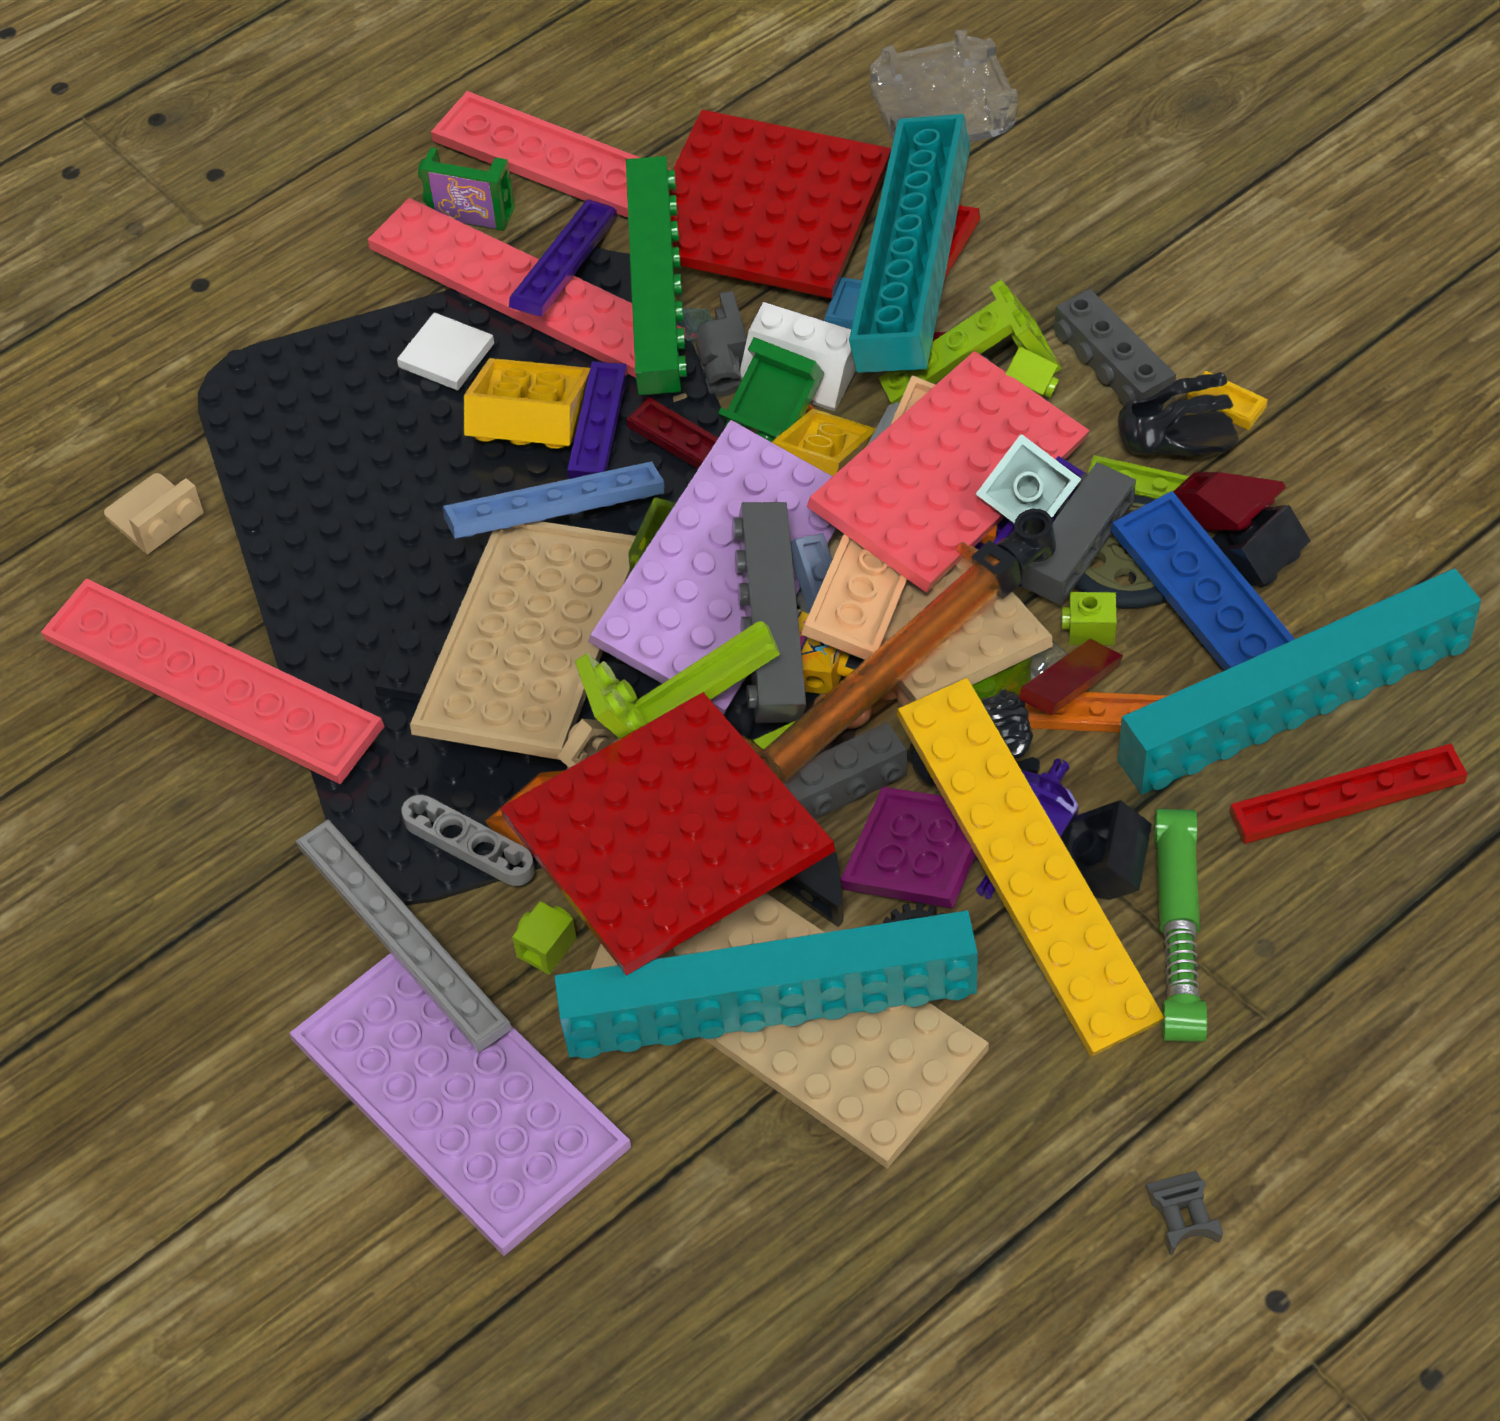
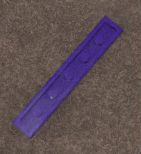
M586 200L509 297V308L542 317L615 222L617 210L609 205Z

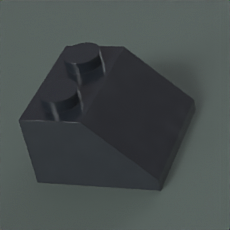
M1290 505L1268 507L1261 510L1246 529L1238 532L1220 530L1212 538L1251 586H1258L1259 588L1274 582L1278 577L1276 573L1285 565L1296 561L1301 556L1300 551L1311 542Z
M1122 800L1073 816L1061 836V840L1094 897L1111 900L1139 891L1152 824Z

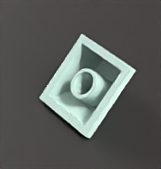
M1020 434L977 491L976 495L1013 523H1015V519L1020 513L1029 509L1044 510L1052 518L1081 478L1024 435Z

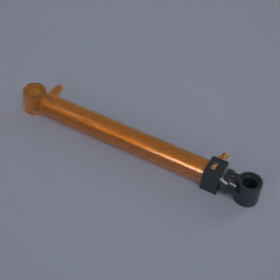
M1029 509L1020 513L1015 519V530L997 544L989 540L978 550L965 542L959 543L957 552L973 566L765 749L761 748L754 741L742 736L783 784L996 595L1004 599L1022 583L1020 574L1028 568L1029 564L1045 561L1054 554L1056 540L1051 516L1046 511Z

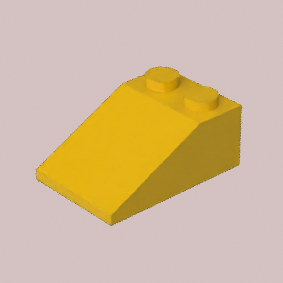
M812 408L774 439L772 443L827 474L834 476L867 446L876 428Z

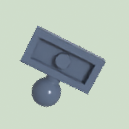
M824 533L796 538L791 541L792 562L809 613L833 560Z

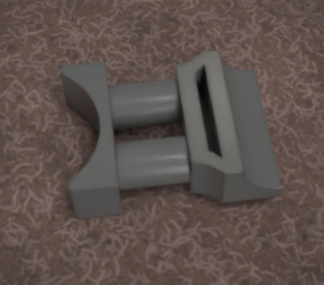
M1197 1171L1146 1184L1152 1206L1157 1208L1160 1214L1164 1215L1169 1230L1164 1240L1170 1255H1173L1177 1246L1189 1237L1204 1236L1219 1243L1223 1236L1219 1220H1210L1203 1201V1192L1206 1184L1204 1179L1199 1177ZM1188 1207L1193 1226H1185L1179 1208Z

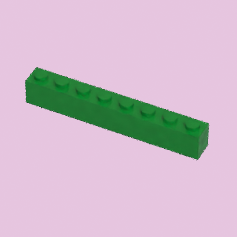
M667 156L626 159L634 355L638 395L681 392L680 377H687L685 355L679 356V350L685 349L684 328H677V322H684L682 301H676V295H682L681 274H674V269L681 268L679 247L673 248V242H679L678 221H671V216H678L676 195H670L671 190H676L675 169L668 170Z

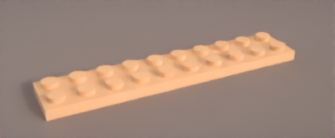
M912 375L892 423L930 391L935 384ZM843 534L801 634L873 663L907 579Z

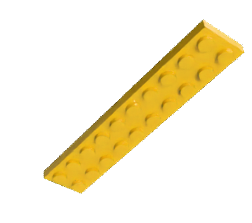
M968 678L898 708L896 715L1090 1057L1160 1024L1164 1020V1015Z

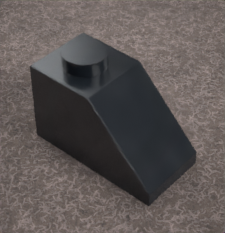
M836 852L778 885L837 927L843 923V899Z

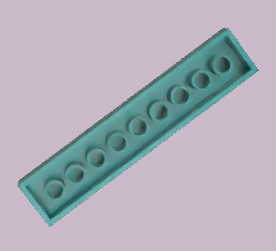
M964 114L898 119L849 337L857 373L927 369L970 151Z
M1453 568L1122 716L1117 761L1141 795L1153 789L1161 790L1175 779L1186 774L1194 775L1203 770L1206 765L1220 759H1229L1235 756L1239 750L1253 744L1265 743L1273 735L1283 730L1298 728L1306 720L1314 716L1331 713L1339 705L1347 701L1362 699L1380 686L1395 684L1413 671L1428 669L1436 661L1449 655L1455 656L1464 652L1470 646L1481 599L1460 573Z
M966 910L654 959L627 976L618 965L555 975L560 1021L569 1058L579 1057L587 1059L596 1057L603 1052L616 1050L632 1052L638 1050L641 1046L654 1044L669 1046L678 1044L685 1039L698 1037L714 1039L722 1036L724 1033L736 1031L752 1033L768 1026L780 1024L796 1026L804 1023L806 1020L818 1018L835 1020L850 1013L863 1011L879 1013L888 1007L901 1005L917 1007L926 1004L928 1001L945 998L961 1000L971 994H977L978 953L969 911Z

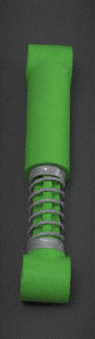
M1155 809L1154 845L1157 848L1159 929L1165 937L1164 944L1166 948L1164 952L1167 956L1165 958V964L1167 965L1165 981L1168 986L1166 988V1000L1162 1001L1161 1009L1164 1015V1020L1161 1022L1162 1041L1205 1042L1206 1003L1199 998V991L1197 989L1199 985L1194 981L1198 977V973L1194 971L1198 965L1193 961L1197 957V954L1193 952L1197 947L1193 940H1195L1196 933L1200 929L1196 860V810Z

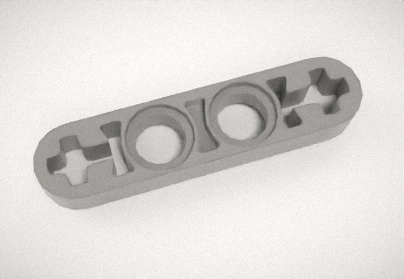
M415 795L404 802L402 817L406 829L411 833L508 885L521 886L532 879L535 873L533 856L527 848L429 796ZM424 811H427L428 818L423 815H419L416 819H414V813L422 814ZM450 825H457L463 829L461 834L454 838H446L441 835L443 829ZM481 842H489L495 846L493 851L487 855H478L473 852L475 846ZM520 861L523 862V868L516 866L513 870H510L509 863L517 865Z

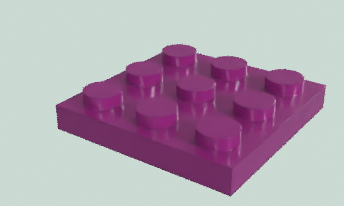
M882 787L840 882L844 890L953 908L973 863L975 853L943 796Z

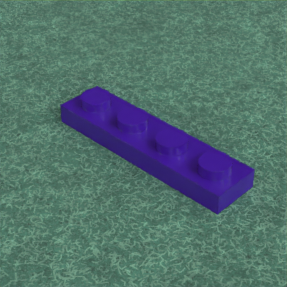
M592 361L567 469L569 479L607 471L628 375L627 364Z

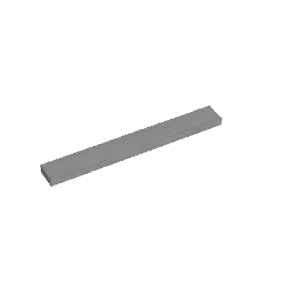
M329 819L296 840L299 850L478 1053L512 1030L508 1019Z

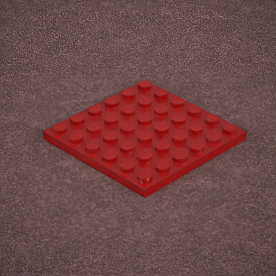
M702 109L673 168L675 169L676 190H671L670 195H676L678 216H671V221H678L679 242H673V248L679 247L681 266L832 299L887 171L892 148Z
M704 692L500 807L503 818L626 976L835 852L834 841Z

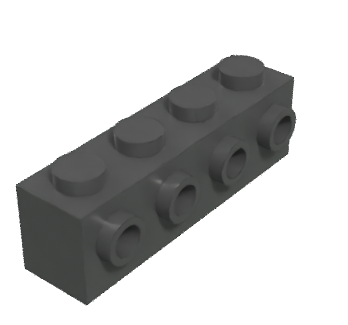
M1091 289L1056 306L1054 330L1061 341H1066L1075 350L1078 358L1083 363H1087L1097 373L1098 378L1103 384H1108L1118 394L1119 399L1124 405L1131 400L1136 401L1149 398L1176 381V374Z
M1096 462L1088 474L1083 473L1081 475V480L1076 485L1073 496L1070 499L1066 498L1058 509L1057 518L1053 522L1056 540L1054 554L1045 561L1032 562L1023 572L1022 587L1060 605L1066 600L1111 536L1112 522L1125 516L1134 503L1136 479Z
M886 722L775 775L814 819H817L906 777L907 749L889 723Z

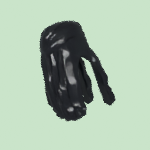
M1218 372L1216 374L1199 375L1195 378H1182L1149 398L1127 402L1119 411L1118 430L1124 447L1135 455L1148 456L1161 454L1195 457L1228 452L1229 448L1236 446L1239 437L1232 424L1233 420L1225 413L1217 411L1233 407L1232 400L1227 394L1214 396L1200 395L1188 400H1178L1169 404L1163 411L1161 410L1162 405L1174 395L1225 385L1228 382L1226 375Z
M1003 689L992 697L981 699V702L1014 759L1020 758L1029 750L1033 738V733L1030 730L1029 714L1025 708V702L1020 700L1017 694ZM911 742L909 753L915 774L921 782L937 788ZM1029 757L1016 761L1021 771L1024 770L1037 774L1040 770V761L1037 758Z

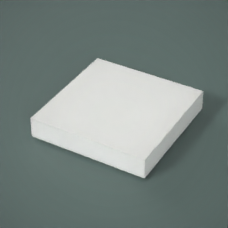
M434 312L397 358L398 366L432 381L459 390L494 345V338L489 333Z

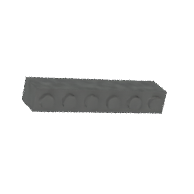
M742 502L739 517H733L732 537L733 540H739L740 550L735 551L736 573H742L743 583L738 584V605L745 606L746 617H741L740 630L742 632L759 621L765 622L769 626L780 652L779 656L751 673L752 685H747L746 690L747 708H754L755 723L801 722L806 707L787 502Z

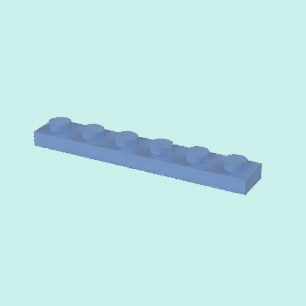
M651 461L443 506L444 519L455 539L471 537L479 533L507 529L511 526L534 521L540 522L548 518L577 514L585 510L609 507L617 503L646 499L650 496L664 494V480Z

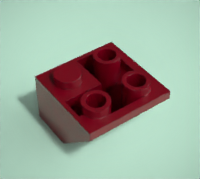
M1194 472L1173 492L1204 530L1209 532L1215 530L1238 532L1250 526L1252 519L1261 510L1270 507L1275 502V497L1286 486L1283 481L1223 472Z

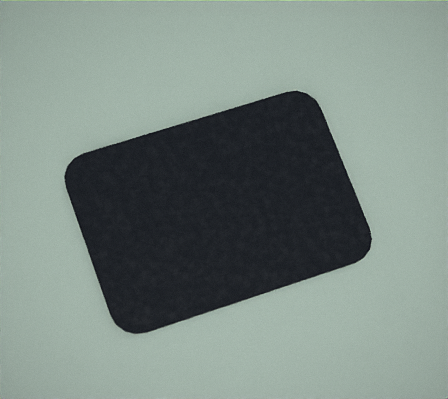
M604 248L594 249L574 276L632 303L630 254L610 251ZM454 289L252 344L240 350H232L207 372L198 391V413L278 669L380 717L385 727L341 784L312 770L310 772L325 819H329L406 906L439 901L500 881L407 830L402 817V806L407 799L415 795L429 796L491 829L485 821L539 773L564 771L568 767L558 759L411 735L410 723L419 702L376 694L375 683L397 626L445 635L449 634L492 534V531H488L471 537L455 539L444 519L443 506L569 479L567 469L574 439L570 446L549 448L545 443L531 442L525 445H517L505 439L480 441L475 436H465L464 394L489 358L591 368L592 361L602 362ZM434 312L489 333L494 338V345L459 390L432 381L398 366L397 358ZM677 322V325L685 328L683 322ZM686 328L685 349L679 350V356L685 355L687 368V377H680L681 392L638 395L636 377L627 375L607 471L652 461L664 480V494L650 496L646 499L617 503L609 507L585 510L577 514L548 518L542 522L641 537L642 549L637 562L639 561L698 469L628 428L627 418L650 397L718 438L725 429L726 422L717 414L721 407L715 393H709L705 380L707 379L706 374L703 373L700 359ZM686 392L687 398L674 402V396ZM603 651L600 661L628 665ZM751 674L747 676L743 685H752ZM841 676L835 692L832 693L839 698L849 690L843 676ZM805 692L806 707L802 721L796 722L801 731L816 719L812 706L814 700L820 695L818 693ZM853 706L847 713L856 712L855 706ZM792 722L755 723L749 745L754 750V739ZM833 724L814 741L817 747V753L814 756L854 738L858 728L845 729ZM424 811L422 814H413L414 819H416L419 815H423L428 818L427 811ZM450 825L443 829L441 835L446 838H454L460 835L463 829L457 825ZM481 842L475 846L473 852L478 855H487L493 851L495 846L489 842ZM533 856L535 870L541 869V865ZM521 861L517 865L509 863L510 870H513L516 866L524 867Z

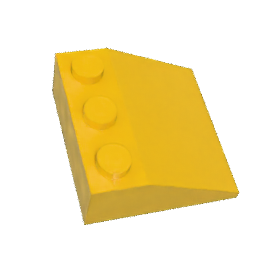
M489 358L464 394V435L475 436L480 441L505 439L517 445L535 442L545 443L549 448L570 446L576 434L590 368Z

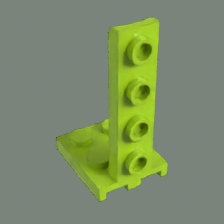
M1001 279L990 286L996 300L932 342L927 369L888 371L880 376L879 380L891 404L895 402L900 403L912 375L936 384L973 351L981 354L1010 334L1018 348L1021 346L1057 364L1058 367L1055 373L1060 371L1062 367L1036 320Z
M762 621L756 622L640 699L637 698L631 685L626 680L620 682L605 662L599 663L586 653L575 660V664L594 717L621 739L702 692L711 700L779 656L780 652L769 626Z

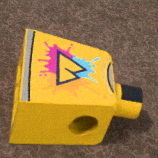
M797 610L805 692L818 694L834 693L841 676L860 680L865 673L867 660L802 635L801 633L809 614Z

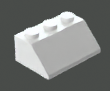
M763 302L748 331L740 367V381H742L753 358L747 349L753 337L816 361L823 370L824 375L810 403L835 412L856 371L849 343L851 330Z

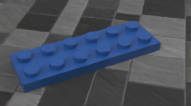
M1173 491L1112 522L1110 529L1112 534L1224 671L1295 639Z

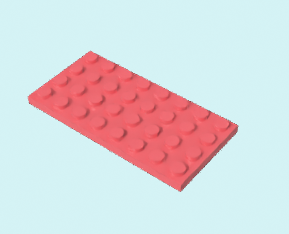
M973 351L812 494L806 507L927 593L1005 518L1003 514L977 496L976 493L1020 434L1024 435L1054 459L1058 456L1066 459L1086 440L1090 430L1017 379L1006 375L1005 371L988 359Z

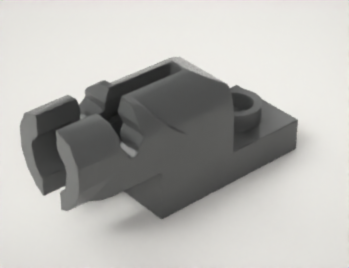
M733 291L719 293L720 308H715L716 320L701 324L696 338V348L703 373L706 374L707 379L705 380L709 393H715L716 397L727 396L736 392L741 383L740 366L747 337Z

